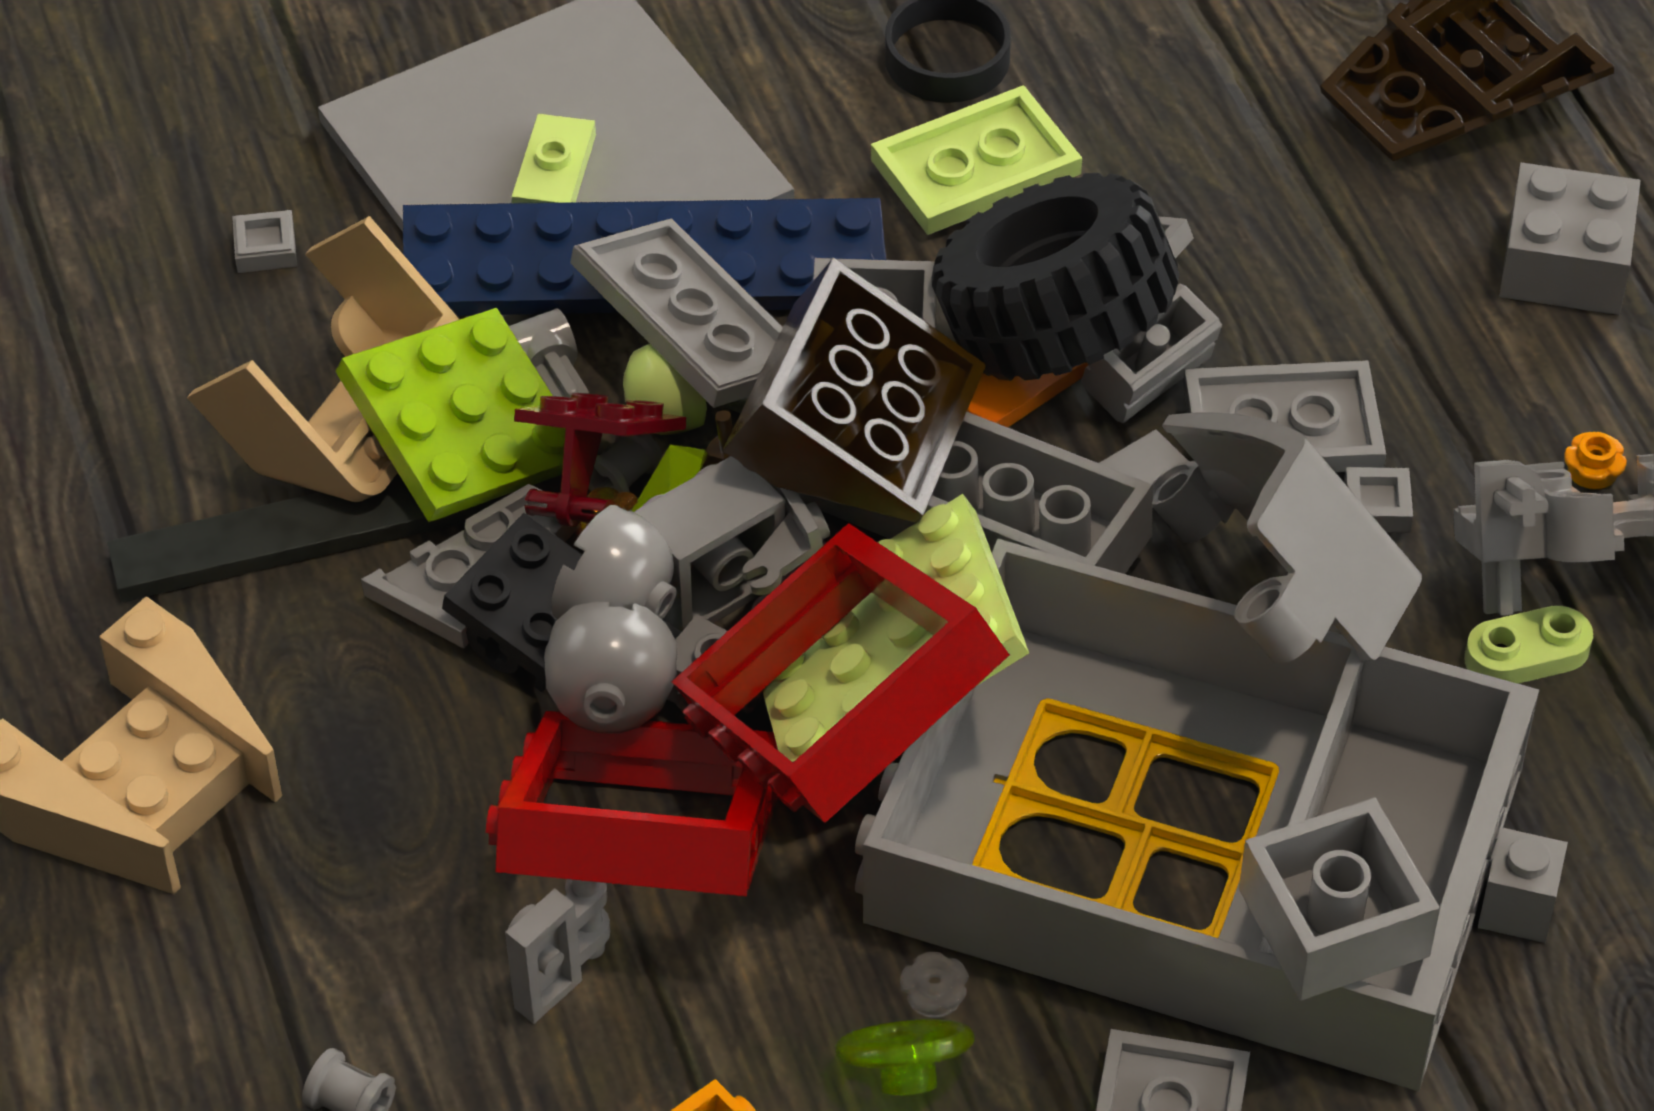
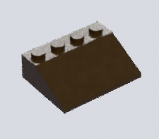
M832 258L794 303L723 451L775 487L917 523L924 515L986 364L841 262Z

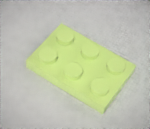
M1024 85L871 144L872 163L927 235L970 219L978 212L984 213L993 207L994 202L1006 196L1009 198L1024 192V188L1038 183L1040 186L1049 184L1055 178L1068 175L1073 178L1081 175L1082 157Z

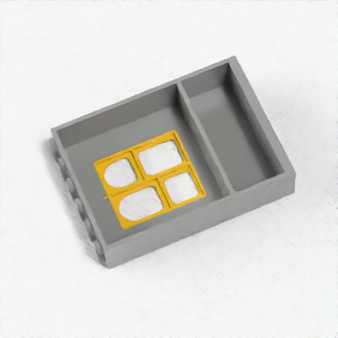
M997 539L992 555L1029 654L974 687L904 751L899 764L892 762L886 767L878 794L879 801H882L876 816L867 814L864 817L855 844V853L863 856L855 883V892L863 895V923L1420 1091L1491 868L1499 828L1504 827L1521 774L1539 689L1385 646L1376 660L1362 661L1357 656L1358 652L1342 634L1327 631L1321 643L1315 640L1311 647L1298 658L1284 664H1276L1235 619L1237 605ZM1075 733L1117 743L1125 749L1126 755L1108 799L1097 804L1061 794L1045 785L1038 777L1034 766L1035 755L1041 746L1055 736ZM1157 758H1169L1255 784L1259 789V795L1242 839L1234 843L1224 842L1139 816L1135 812L1134 807L1152 762ZM1375 797L1440 907L1430 957L1300 1001L1239 891L1245 840ZM1038 816L1054 818L1115 836L1124 842L1125 848L1107 893L1101 898L1092 899L1027 880L1013 873L1003 862L999 850L1002 836L1010 826L1020 820ZM1160 851L1170 852L1225 870L1228 879L1209 927L1202 930L1188 928L1142 914L1134 908V899L1153 854Z

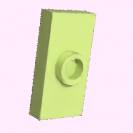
M538 114L511 196L512 203L576 202L596 137L595 121Z

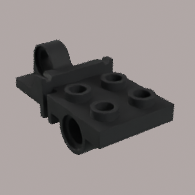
M523 513L444 595L442 609L467 627V639L475 653L485 663L500 672L508 674L516 672L521 666L536 677L534 687L543 692L546 689L545 649L555 621L558 620L552 614V595L556 580L563 565L575 570L582 554ZM663 618L662 620L666 622L676 639L681 631Z

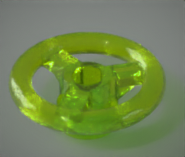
M919 1019L872 1025L847 1033L836 1043L835 1053L840 1061L848 1065L863 1068H879L881 1089L885 1094H918L933 1090L938 1086L935 1062L951 1059L968 1051L975 1042V1035L968 1025L952 1020Z

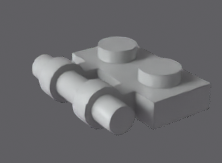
M567 879L565 884L566 896L554 888L536 905L530 904L521 909L505 932L514 1009L533 1024L582 981L581 965L588 959H595L603 954L605 943L609 939L611 932L609 916L603 908L608 897L606 883Z

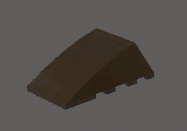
M1409 0L1406 5L1400 2L1387 15L1385 27L1374 38L1367 36L1320 85L1321 93L1392 161H1396L1442 145L1544 101L1614 74V65L1577 32L1557 44L1509 0Z

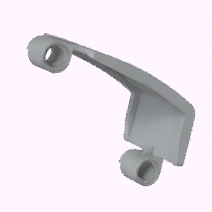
M1195 412L1169 415L1162 427L1167 433H1171L1194 461L1174 465L1154 481L1153 509L1184 543H1192L1202 539L1214 530L1221 521L1226 524L1233 511L1237 509L1247 520V529L1251 535L1257 536L1288 572L1286 576L1269 578L1252 587L1242 597L1235 609V619L1276 664H1284L1298 658L1311 647L1315 640L1321 643L1332 623L1358 652L1357 656L1360 660H1376L1420 586L1422 580L1420 571L1301 432L1266 419L1241 414Z

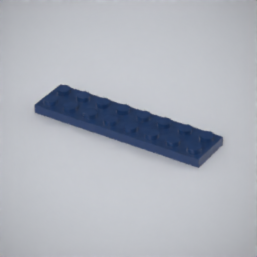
M880 198L403 205V255L456 316H472L497 308L501 315L543 314L554 309H559L563 314L619 313L570 263L573 247L671 218L765 310H792L794 303L814 280L815 258L886 260Z

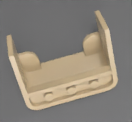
M370 216L312 246L305 254L345 299L334 312L331 321L333 339L345 357L460 320ZM253 360L194 389L187 397L249 467L262 476L348 501L360 502L384 491L398 473L341 381L309 421L299 413Z

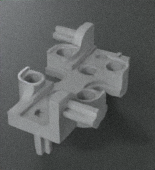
M1654 454L1637 455L1638 494L1629 495V501L1613 502L1612 494L1580 493V491L1572 486L1571 473L1564 469V462L1524 465L1519 461L1511 460L1475 462L1476 505L1454 508L1455 540L1482 562L1484 613L1513 615V612L1522 611L1520 560L1549 558L1562 562L1615 560V551H1624V538L1654 536Z

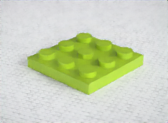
M497 308L343 357L335 371L428 522L510 494L527 484L535 485L562 475L566 428L514 422L515 409L540 406L541 396L553 395Z

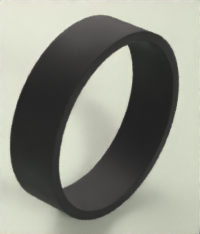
M907 0L891 14L885 30V64L887 71L898 86L921 99L954 103L978 98L997 87L1009 69L1011 48L1010 25L1001 10L988 0ZM934 20H959L977 25L989 32L998 41L1001 49L992 60L976 69L961 73H937L911 64L898 53L894 45L905 32L922 23Z

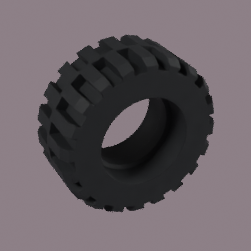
M1097 172L1084 173L1079 178H1072L1070 175L1055 178L1052 183L1042 186L1038 183L1024 188V192L1011 198L1006 196L994 202L991 209L984 213H976L966 221V226L962 230H955L947 238L946 247L940 248L935 259L931 276L932 287L956 343L986 364L983 374L987 376L993 375L998 379L1009 381L1015 376H1019L1026 381L1040 379L1043 374L1053 373L1057 376L1072 371V367L1086 362L1088 365L1104 359V354L1116 348L1121 350L1134 342L1135 335L1141 331L1147 332L1157 323L1159 313H1166L1172 303L1173 295L1176 293L1179 280L1178 265L1151 197H1149L1145 189L1132 180H1127L1121 175L1112 173L1104 177Z

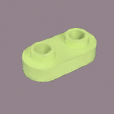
M1549 606L1488 620L1478 624L1470 632L1464 657L1465 665L1468 670L1518 684L1570 672L1581 667L1588 659L1593 640V629L1589 620L1582 613L1565 606ZM1502 643L1508 647H1497L1495 645Z

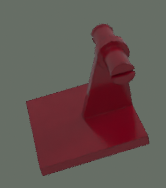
M571 393V398L541 396L540 406L515 409L514 422L566 428L561 492L555 493L534 488L530 489L526 494L525 501L538 503L524 505L525 512L530 516L538 515L556 518L557 522L563 526L575 527L580 522L590 523L600 513L596 511H603L609 505H615V502L611 499L586 497L602 434L634 436L686 429V417L663 414L664 403L627 400L626 405L608 403V396L590 393Z

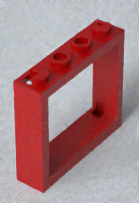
M848 523L672 680L671 683L689 704L682 711L686 716L684 718L705 740L710 737L733 763L739 761L762 787L765 788L769 785L791 811L795 813L803 805L821 821L826 823L1010 654L976 607ZM871 592L933 634L924 645L794 762L734 716Z
M546 711L536 732L526 733L523 756L516 755L514 757L511 780L502 781L498 805L491 804L489 807L485 833H489V845H496V872L747 896L778 796L769 785L765 788L762 787L739 761L733 763L710 737L705 740L690 724L649 720L639 728L620 734L596 733L578 727L561 712ZM753 730L778 750L774 732ZM554 778L734 795L725 820L543 803Z

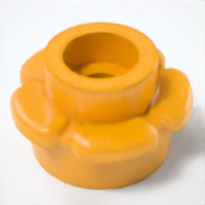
M1586 432L1575 436L1571 441L1572 446L1567 447L1564 453V460L1568 466V472L1571 473L1572 480L1588 489H1603L1612 485L1617 477L1624 472L1627 464L1626 458L1622 456L1624 453L1622 444L1617 439L1602 432Z

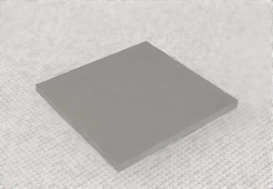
M636 0L572 1L318 107L321 124L402 232L403 205L512 203L511 196L538 114L595 121L596 137L576 202L794 199L793 186ZM540 314L502 315L507 325L510 326Z

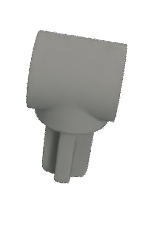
M559 309L548 311L509 326L553 396L571 398V393H589L573 367L577 359V346L570 325Z

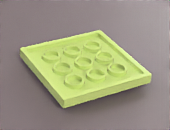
M963 494L947 504L931 508L921 517L920 521L893 538L878 542L976 607L1010 654L979 684L1029 654L978 515ZM871 592L762 690L778 751L794 762L924 645L933 634Z

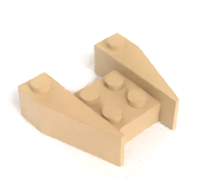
M146 596L99 636L110 684L132 700L67 757L60 761L3 718L0 720V832L13 842L175 894L181 886L173 852L248 784L255 787L274 802L282 797L272 746L194 630Z

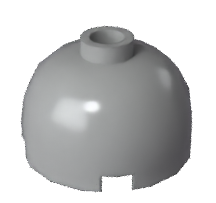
M609 505L592 519L574 543L576 547L584 550V553L579 559L575 570L565 565L562 566L552 595V614L555 618L559 619L573 606L591 602H611V607H624L632 610V605L635 603L647 607L659 618L663 619L670 610L676 596V588L670 585L674 571L672 551L658 529L642 516L631 510L627 511L617 505Z
M591 602L573 606L555 621L545 649L544 662L547 691L560 712L578 727L596 733L620 734L639 728L663 709L672 690L673 684L671 681L676 678L677 642L666 622L647 607L635 603L632 605V610L624 607H611V602Z

